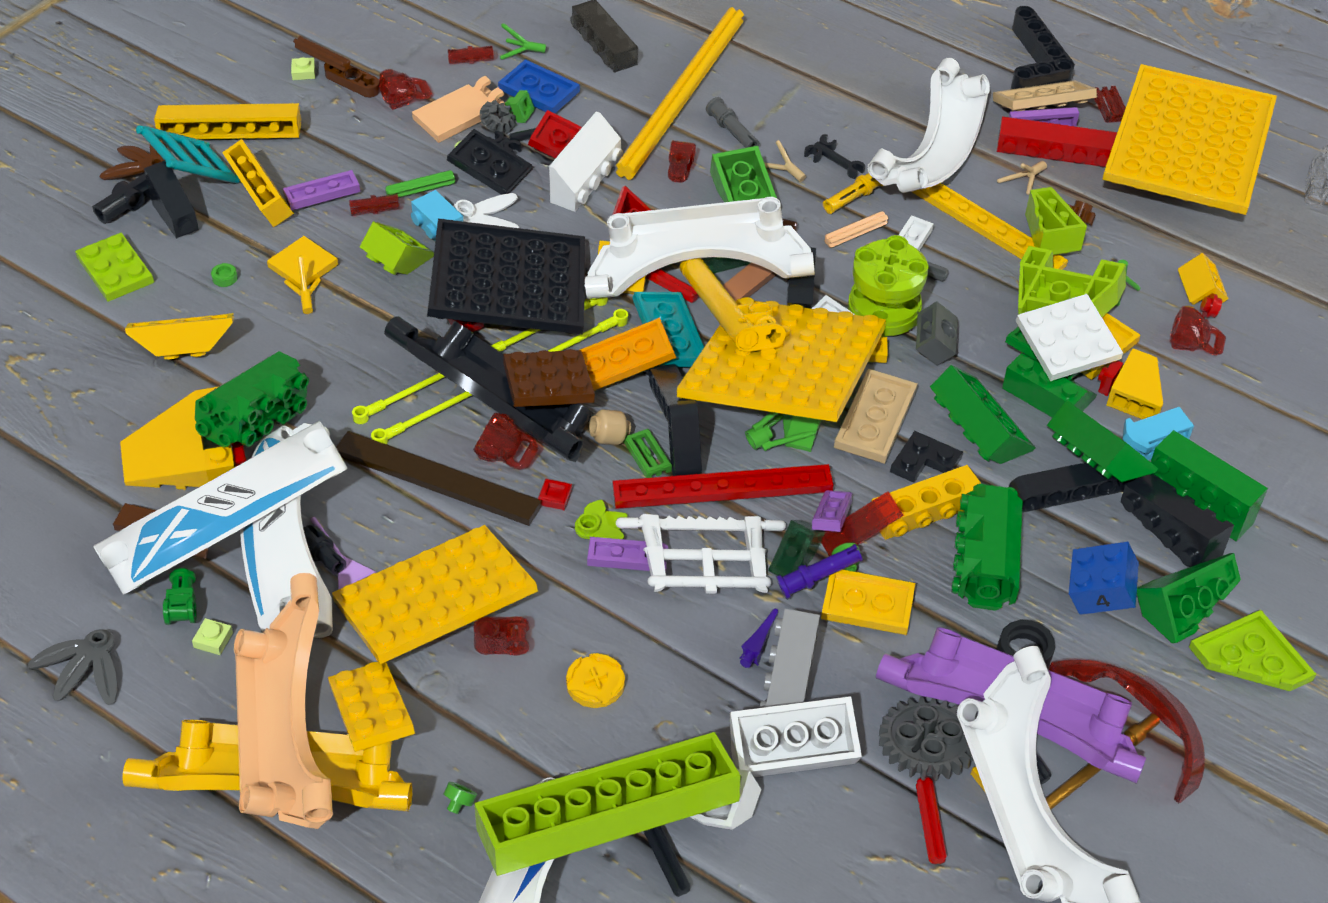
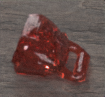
M386 69L380 73V91L385 103L389 104L392 110L410 104L413 99H428L432 96L431 89L426 80L409 77L406 73H400L393 69ZM415 84L419 85L421 92L417 91Z
M1182 306L1175 317L1170 333V341L1172 342L1173 349L1190 351L1203 349L1212 355H1221L1224 350L1226 336L1216 327L1210 325L1209 320H1205L1203 315L1194 307ZM1211 334L1216 336L1214 347L1209 344Z
M496 412L492 415L473 450L480 460L487 462L501 461L514 469L521 470L529 468L539 448L532 436L518 430L512 418L507 414ZM521 443H530L520 462L517 463L513 457L518 452Z

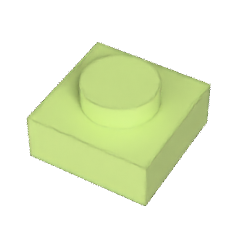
M305 57L292 59V80L315 79V59Z
M205 618L192 640L193 647L221 655L233 634L232 626Z

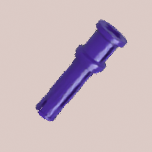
M856 544L810 566L799 565L798 570L785 576H776L786 600L791 598V594L804 588H813L814 582L863 561Z

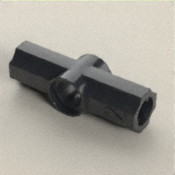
M145 173L130 183L126 181L118 182L114 186L111 195L92 206L93 212L99 221L105 224L127 209L136 211L141 208L145 198L150 195Z

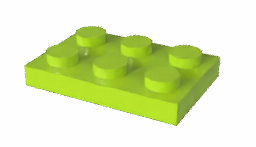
M122 233L75 251L77 259L107 302L154 283L152 274Z

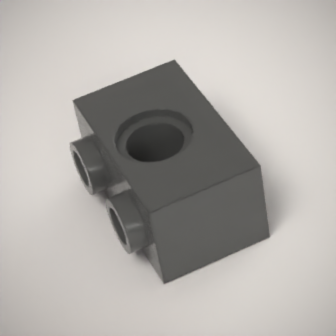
M937 301L920 311L917 320L916 350L935 365L951 359L956 354L958 317Z

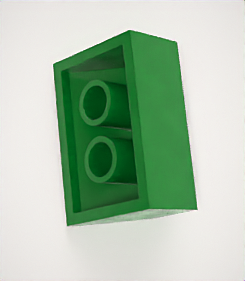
M1023 353L1007 366L1002 389L1052 418L1066 400L1081 411H1084L1097 396L1096 393L1066 377L1050 381L1040 362Z

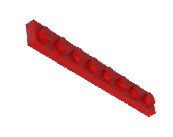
M829 464L613 481L615 509L824 493L826 490L833 491V480Z

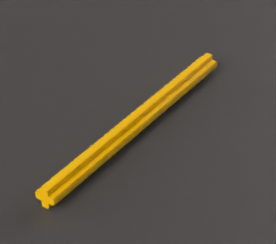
M730 7L615 165L618 168L616 174L620 178L625 176L627 180H631L743 23L742 17L744 13L740 9L735 11L733 7Z

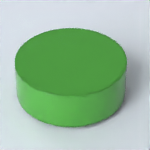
M228 263L218 264L211 271L212 281L219 287L231 286L238 278L236 268Z

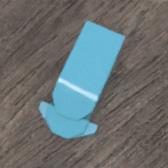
M1177 407L1137 422H1133L1131 418L1126 419L1122 439L1147 460H1151L1155 447L1173 430L1190 439L1194 425L1182 409Z

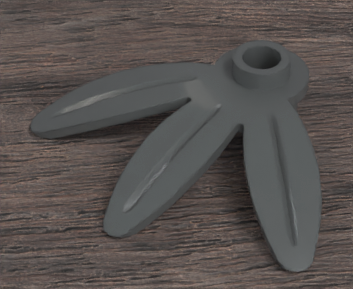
M94 630L85 639L69 640L52 645L41 651L28 663L29 668L38 669L73 657L61 672L54 689L53 699L60 701L74 689L93 662L94 679L102 699L107 705L113 704L116 700V671L109 654L114 645V636L107 630Z

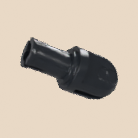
M315 525L303 527L313 561H321L334 575L337 572L343 571L346 561L334 551L333 541Z

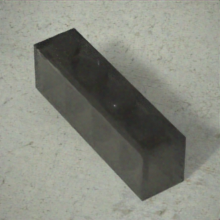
M590 0L572 6V16L570 17L572 27L577 29L584 41H587L593 51L598 53L605 65H608L614 73L638 65V46L597 0Z

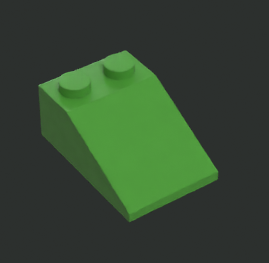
M758 146L712 154L710 173L716 190L724 202L766 197L777 198Z

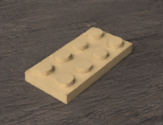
M1076 80L993 92V101L1001 104L1003 108H1010L1012 112L1025 111V108L1030 107L1033 109H1045L1046 105L1051 104L1054 106H1065L1067 102L1071 101L1086 103L1088 99L1097 98L1096 88Z
M868 369L835 439L834 448L885 464L917 391L918 383Z

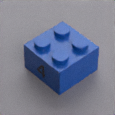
M1128 541L1073 549L1069 596L1080 615L1136 608L1139 562Z

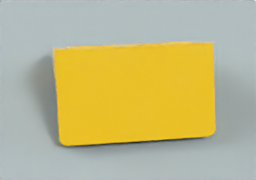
M1199 254L1178 268L1189 302L1193 305L1211 293L1217 294L1218 298L1222 299V303L1228 300L1216 265L1205 254Z

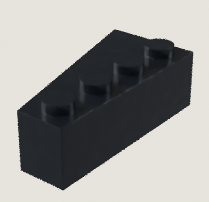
M1154 474L1139 477L1126 484L1120 501L1128 512H1131L1140 520L1143 526L1161 540L1162 544L1181 559L1182 563L1187 567L1223 556L1234 524L1227 520L1221 522L1216 519V513L1210 509L1202 510L1194 505L1195 500L1188 495L1184 497L1178 495L1175 487Z

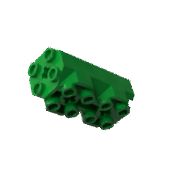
M278 351L196 400L195 429L199 435L205 436L206 439L224 448L235 442L250 447L260 440L263 435L267 436L271 433L274 427L273 421L283 425L294 418L297 413L300 414L305 410L309 378L305 373H300L297 369L300 366L297 359Z
M977 484L973 487V491L961 494L960 510L963 511H958L956 518V527H958L959 532H956L954 548L957 549V554H955L953 562L955 576H953L951 593L958 594L962 599L964 596L968 598V604L973 608L996 611L1002 608V603L1009 601V605L1016 603L1020 581L1023 500L1018 497L1017 490L1012 487Z

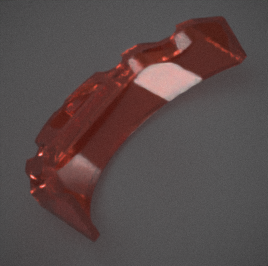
M1077 659L1061 660L1050 664V671L1063 676H1073L1083 682H1093L1105 677L1117 681L1184 741L1186 757L1182 763L1184 777L1174 800L1180 804L1199 788L1205 766L1202 737L1191 714L1179 699L1164 686L1132 669L1099 661Z

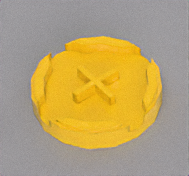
M599 653L589 654V657L583 659L580 657L569 666L566 675L567 691L572 699L582 706L590 708L606 707L616 702L623 694L625 675L619 662L612 657Z

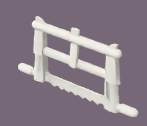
M643 514L639 517L640 519L621 517L616 520V526L621 529H638V527H642L647 546L643 550L646 553L651 573L647 582L648 585L654 587V592L661 591L664 587H705L706 594H716L717 587L756 588L759 592L767 593V588L771 586L772 581L769 577H766L765 554L767 550L762 548V530L783 531L786 528V523L782 520L761 521L759 516H748L744 520H736L732 517H729L727 520L719 517L716 520L709 516L706 520L700 516L697 519L690 516L687 519L680 516L676 519L670 516L666 519H660L659 515ZM660 530L744 531L747 550H712L711 548L663 549ZM664 560H702L703 576H666ZM713 560L749 561L752 577L715 576Z

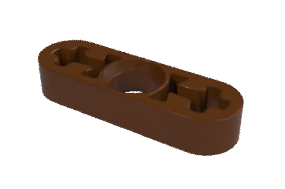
M326 63L324 64L325 77L364 97H375L380 93V82L377 77L352 66L351 70L348 69L346 72H343ZM349 77H357L356 79H347Z

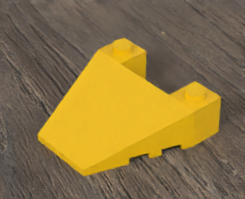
M217 387L193 391L120 441L125 486L160 488L161 485H175L176 489L186 490L187 486L201 487L236 467L231 445L225 448L204 449L203 436L199 435L195 429V401Z

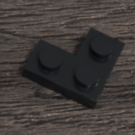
M914 431L892 463L890 472L915 483L925 466L942 473L955 469L962 459L963 451Z

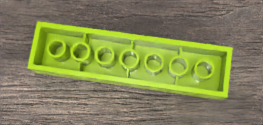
M712 732L474 803L476 830L496 875L500 876L739 802L740 773L716 733Z

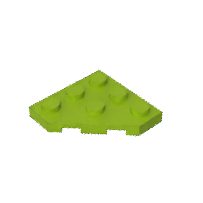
M1262 610L1191 640L1189 645L1190 650L1208 670L1286 691H1292L1310 683L1316 676L1312 668Z

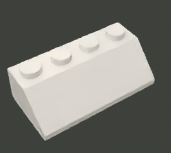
M596 111L549 166L550 203L576 212L581 204L586 203L591 192L598 188L600 181L609 175L614 164L618 163L623 155L621 138L601 113Z
M851 696L730 712L733 763L737 769L750 771L753 777L856 764L862 757Z

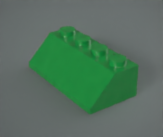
M950 365L930 386L936 394L934 396L936 402L950 411L948 414L949 418L955 424L963 427V435L973 444H977L979 447L978 453L986 461L993 460L1003 464L1030 453L1036 448L977 377Z
M1067 400L1047 424L1055 432L1052 435L1053 438L1064 446L1069 442L1066 446L1077 456L1083 453L1081 459L1093 468L1098 464L1096 470L1108 479L1113 475L1123 482L1156 473L1159 469L1129 444Z

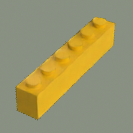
M299 103L158 105L154 117L156 129L195 139L299 138L302 124Z

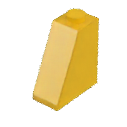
M1132 348L1111 387L1106 406L1140 419L1160 414L1163 406V397L1157 357Z

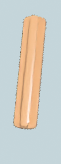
M880 211L825 235V244L832 248L882 227L888 223V216L883 211Z

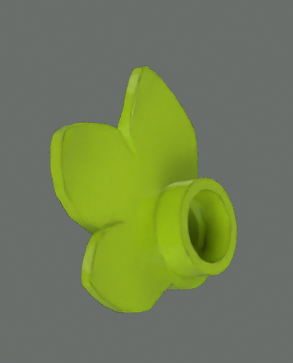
M603 500L591 502L584 508V514L580 515L576 520L575 532L584 539H590V537L624 539V534L620 531L621 528L616 526V520L621 517H627V514L606 511Z

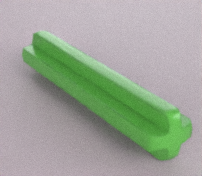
M452 170L388 185L385 187L388 199L392 200L454 184L455 176Z

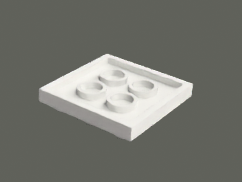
M1088 294L1017 315L1016 323L1050 381L1120 360L1123 356V351Z

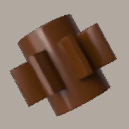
M1077 200L1074 206L1068 204L1085 224L1092 226L1096 216L1094 212H1091L1092 205Z

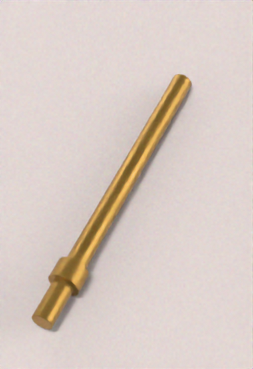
M1151 714L1140 724H1134L1128 728L1124 735L1130 737L1133 745L1137 746L1146 739L1148 732L1160 724V719L1155 714ZM1089 763L1045 799L1050 810L1101 771V769Z

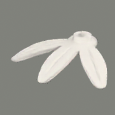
M514 193L492 197L474 205L467 200H459L453 205L463 215L464 222L519 228L515 223L488 216L512 205L518 199V196Z

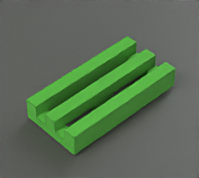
M649 429L626 436L624 444L646 478H652L653 474L660 476L664 470L666 473L672 471L671 463ZM642 437L645 438V440L647 441L650 448L652 449V451L654 452L655 456L661 464L658 465L656 463L653 456L651 455L650 450L642 441Z

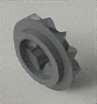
M496 100L492 102L487 101L480 109V119L483 125L494 133L497 130L506 134L515 125V115L511 114V108L504 106V102L499 104ZM498 113V115L501 116L502 119L500 120L499 117L495 116L494 114Z

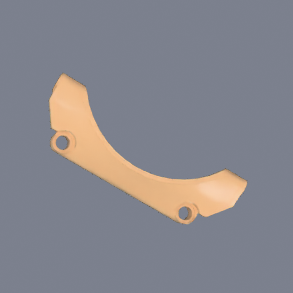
M299 573L290 580V601L270 624V629L266 628L263 633L240 629L235 638L234 654L236 662L240 780L239 810L241 813L274 817L278 812L280 821L318 829L333 816L331 779L327 778L319 770L313 759L305 720L307 670L319 615L317 578L313 574Z

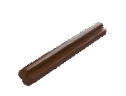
M299 36L298 39L295 38L293 41L296 49L343 72L352 68L349 59L302 36Z

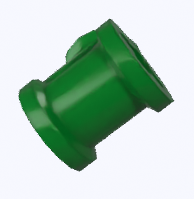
M179 568L170 573L169 581L172 584V589H166V599L163 601L165 625H171L173 621L188 620L190 623H196L197 605L192 588L196 575L193 571Z

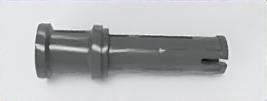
M715 97L708 102L706 112L717 119V124L720 127L728 129L745 148L759 146L758 139L736 119L735 112L724 105L721 97Z

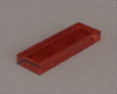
M887 491L847 516L840 532L824 531L817 535L828 555L831 556L833 550L839 545L845 543H855L858 545L904 515Z

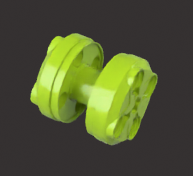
M893 235L887 239L873 241L858 248L855 251L852 270L855 284L849 294L848 310L859 316L875 315L878 318L886 319L885 330L881 337L899 335L917 326L918 313L922 308L920 293L926 283L928 274V263L925 256L917 248L908 244L907 239L900 235Z

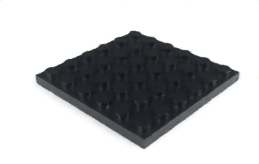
M438 218L427 317L513 326L516 328H531L541 331H557L567 334H583L585 236Z

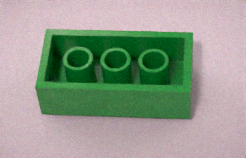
M1174 430L1155 447L1151 463L1159 468L1153 474L1175 487L1178 495L1182 497L1188 495L1195 500L1194 505L1200 509L1205 510L1208 508L1215 512L1216 519L1224 522L1227 520L1234 524L1230 538L1237 542L1254 524L1268 490L1264 485Z

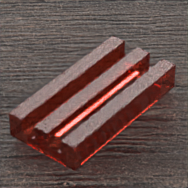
M1107 86L1102 87V90L1094 87L1097 89V98L1094 99L1105 122L1122 121L1126 107L1116 86H1111L1110 90H1108Z

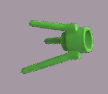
M770 412L759 422L752 425L751 429L745 431V436L750 446L754 450L762 447L764 451L774 446L815 435L814 431H808L770 441L773 437L770 427L783 418L782 414L776 416L778 413Z

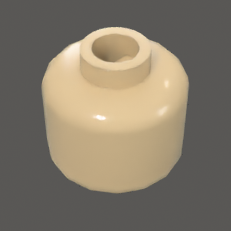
M602 409L590 419V435L599 444L619 445L630 434L631 423L622 411Z

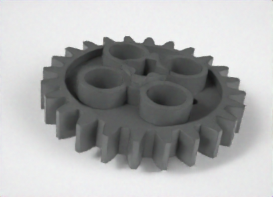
M923 697L919 698V703H915L911 698H908L907 706L898 702L896 710L889 708L888 716H883L882 725H880L879 746L883 747L882 754L883 756H889V764L899 763V772L906 768L909 769V777L914 776L917 772L920 773L921 780H925L927 774L932 775L934 781L938 780L939 774H942L946 779H950L951 771L960 775L962 767L968 769L970 761H974L957 717V705L948 708L946 700L939 705L936 704L935 698H932L930 703H926Z

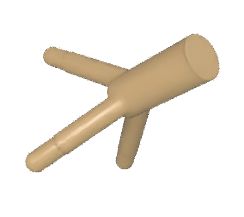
M777 140L776 145L786 164L780 165L764 162L765 167L787 170L799 182L804 181L806 175L790 161L781 142Z
M1040 161L1032 167L1022 163L1020 166L1026 171L999 178L997 182L1002 183L1028 176L1029 181L1026 194L1029 195L1033 187L1035 175L1047 168V164L1044 161Z

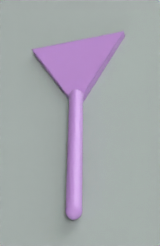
M312 517L311 522L328 536L318 520ZM334 544V551L346 561L344 570L338 573V590L376 573V571L343 556Z

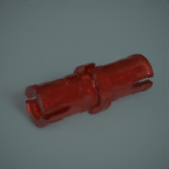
M467 46V48L448 49L449 64L460 62L474 64V61L494 60L493 47L472 48V46Z
M397 193L380 197L370 195V198L349 200L351 216L369 212L378 214V211L400 209Z

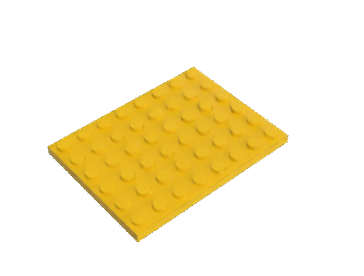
M1141 64L1102 180L1246 215L1277 96Z
M748 297L737 299V305L751 303H767L771 305L773 318L776 320V323L782 325L786 332L783 343L771 349L749 352L741 351L723 327L719 325L677 387V397L837 422L885 330L886 319L878 318L875 315H853V313L848 311L838 313L828 311L825 308H803V306L798 304L788 306L781 305L775 301L760 302Z

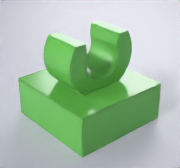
M519 90L515 97H509L504 103L505 106H511V114L515 115L517 123H525L535 110L527 90Z

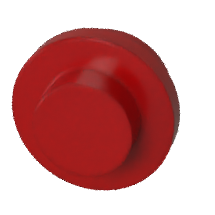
M1211 293L1209 297L1205 296L1200 306V310L1203 311V317L1215 318L1221 309L1222 299L1218 298L1217 294Z

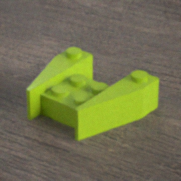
M1028 246L1020 261L1018 315L1088 294L1100 316L1103 317L1119 302L1126 287V264L1101 259L1093 276L1053 268V250Z

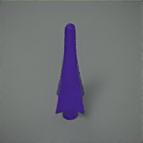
M774 608L753 635L741 645L743 654L740 656V664L743 667L749 668L752 663L757 666L759 665L768 634L778 614V609Z

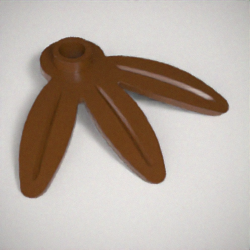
M151 145L149 147L150 154L139 147L121 146L117 148L118 153L135 162L115 165L102 172L99 177L103 180L143 173L145 172L144 168L162 162L164 159Z

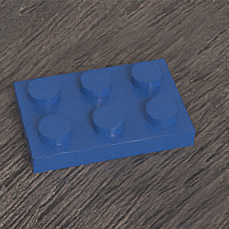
M526 59L498 82V87L513 97L516 96L519 90H527L534 107L545 112L549 110L553 113L560 110L580 92V84Z

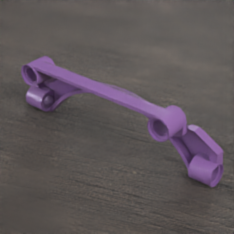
M937 627L931 646L925 655L916 653L898 659L885 654L879 664L876 679L917 695L946 700L959 705L968 698L982 702L985 700L983 695L1006 665L1014 662V658L1012 655L963 637L952 630ZM1048 670L1051 684L1039 717L1037 734L1068 749L1091 765L1137 784L1146 757L1138 755L1130 737L1121 734L1132 703L1123 697L1106 693Z

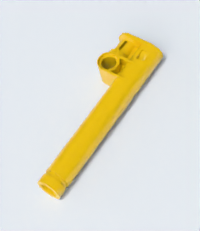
M701 258L680 262L681 273L739 350L749 352L771 349L783 343L786 332L782 325L776 323V320L773 318L771 305L767 303L737 305Z

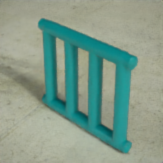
M138 125L136 127V133L141 134L166 161L168 168L230 183L240 182L239 177L210 148L209 142L147 126ZM160 140H162L166 144V146L175 154V156L179 160H177L173 156V154L164 146V144ZM179 144L189 153V155H190L199 165H197V164L189 157V155L179 146Z

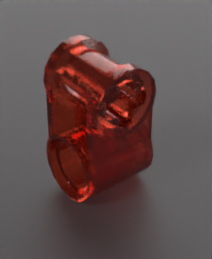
M672 140L668 178L671 181L681 183L689 178L690 169L695 158L696 143Z
M517 616L481 617L477 619L473 627L474 648L477 652L484 655H523L529 650V642L526 640V632L529 630L530 625L529 621Z

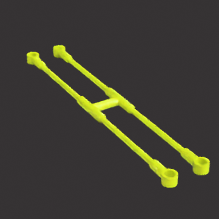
M608 297L585 299L584 311L595 305H606ZM617 309L612 317L598 323L596 327L548 351H562L598 332H604L614 326L623 327L628 324V312L625 309ZM529 328L505 341L501 340L491 345V347L501 352L507 346L540 330ZM438 373L385 400L380 399L366 407L356 406L352 410L353 421L356 424H365L368 422L369 416L385 409L387 405L445 376ZM465 391L403 423L399 422L385 430L381 428L375 429L371 433V438L387 445L388 439L404 432L406 428L472 396V394Z

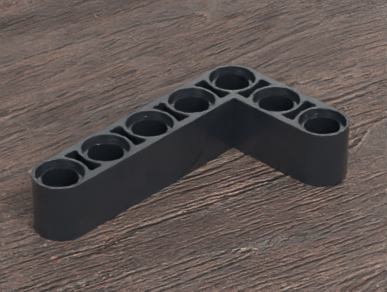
M1029 6L1017 7L1012 30L1036 63L1019 66L1014 70L1011 89L1071 81L1075 66L1073 60L1033 8Z
M675 364L652 367L648 369L649 383L668 422L673 476L702 474L699 415L696 401L677 397V387L683 377Z

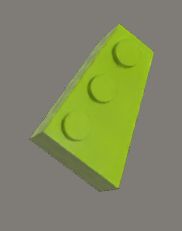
M1052 187L1030 190L1025 216L1034 246L1053 250V255L1080 251L1087 225Z

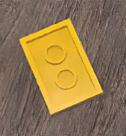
M840 570L829 575L821 619L907 635L915 583Z

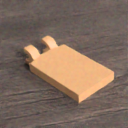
M483 76L476 82L474 87L469 84L412 111V117L415 122L439 143L481 122V107L487 101L492 102L496 100L499 104L503 103L500 97L504 96V92L499 87L492 91L486 86L490 85L491 82L490 79Z

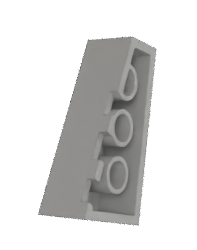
M785 609L783 619L777 618L774 635L779 636L778 646L772 645L769 663H774L772 673H766L764 690L769 692L767 701L761 700L760 708L805 702V693L807 692L811 671L810 666L813 663L818 637L820 615Z

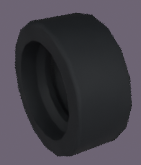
M1017 620L1003 628L997 650L1014 656L1015 653L1009 647L1010 641L1018 638L1031 640L1042 649V657L1047 669L1049 668L1055 651V641L1047 628L1032 620Z

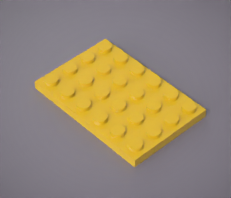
M483 525L409 559L398 562L382 571L373 573L355 583L346 585L332 592L335 604L379 664H383L536 593L538 589L533 578L486 525Z

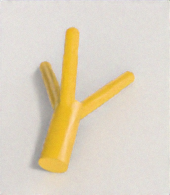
M299 255L298 264L302 290L289 280H285L284 283L301 296L303 313L310 314L313 312L311 294L321 282V279L316 278L309 289H307L303 257Z

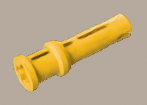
M869 173L860 175L856 178L855 183L829 199L824 200L823 207L828 214H832L859 196H867L873 192V189L883 185ZM847 194H850L846 198L840 200L842 197L846 196Z

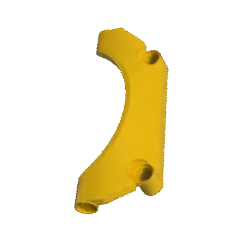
M182 720L180 745L176 746V752H167L154 760L128 758L123 769V785L126 787L173 791L240 790L238 725L211 723L204 720ZM307 731L313 759L319 770L327 778L331 779L332 800L364 808L409 812L412 805V783L404 782L398 772L388 771L390 769L392 741L354 752L348 734Z

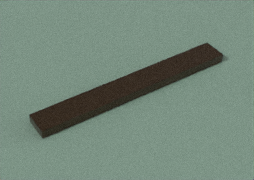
M347 431L336 446L340 456L344 459L530 526L541 508V500Z

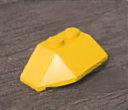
M234 313L128 323L125 331L128 336L156 357L163 356L164 359H175L180 357L179 354L190 353L191 357L205 355L207 351L213 348L233 323Z

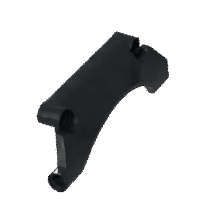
M399 316L393 317L387 323L384 331L386 337L567 460L577 461L581 455L583 445L582 438L579 435L594 413L580 403L514 407L503 364V354L473 335V332L456 321L453 322L444 337L439 335L437 340L433 337L418 335V329Z

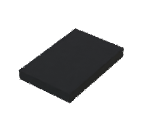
M473 129L447 155L448 162L501 195L509 194L532 168V164L476 129Z

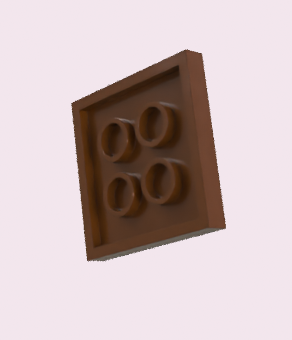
M567 349L565 351L553 352L542 350L531 353L513 352L503 354V364L514 407L594 403L595 393L581 350Z

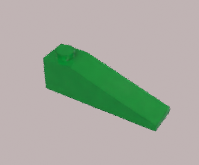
M1229 553L1152 580L1138 587L1137 597L1142 616L1171 643H1178L1195 634L1199 629L1198 624L1202 619L1209 617L1213 613L1212 608L1219 600H1224L1240 582L1241 578L1235 554Z

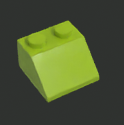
M374 221L360 245V248L367 252V258L377 263L381 262L384 264L383 269L394 275L397 272L408 275L434 256L432 250L405 231Z

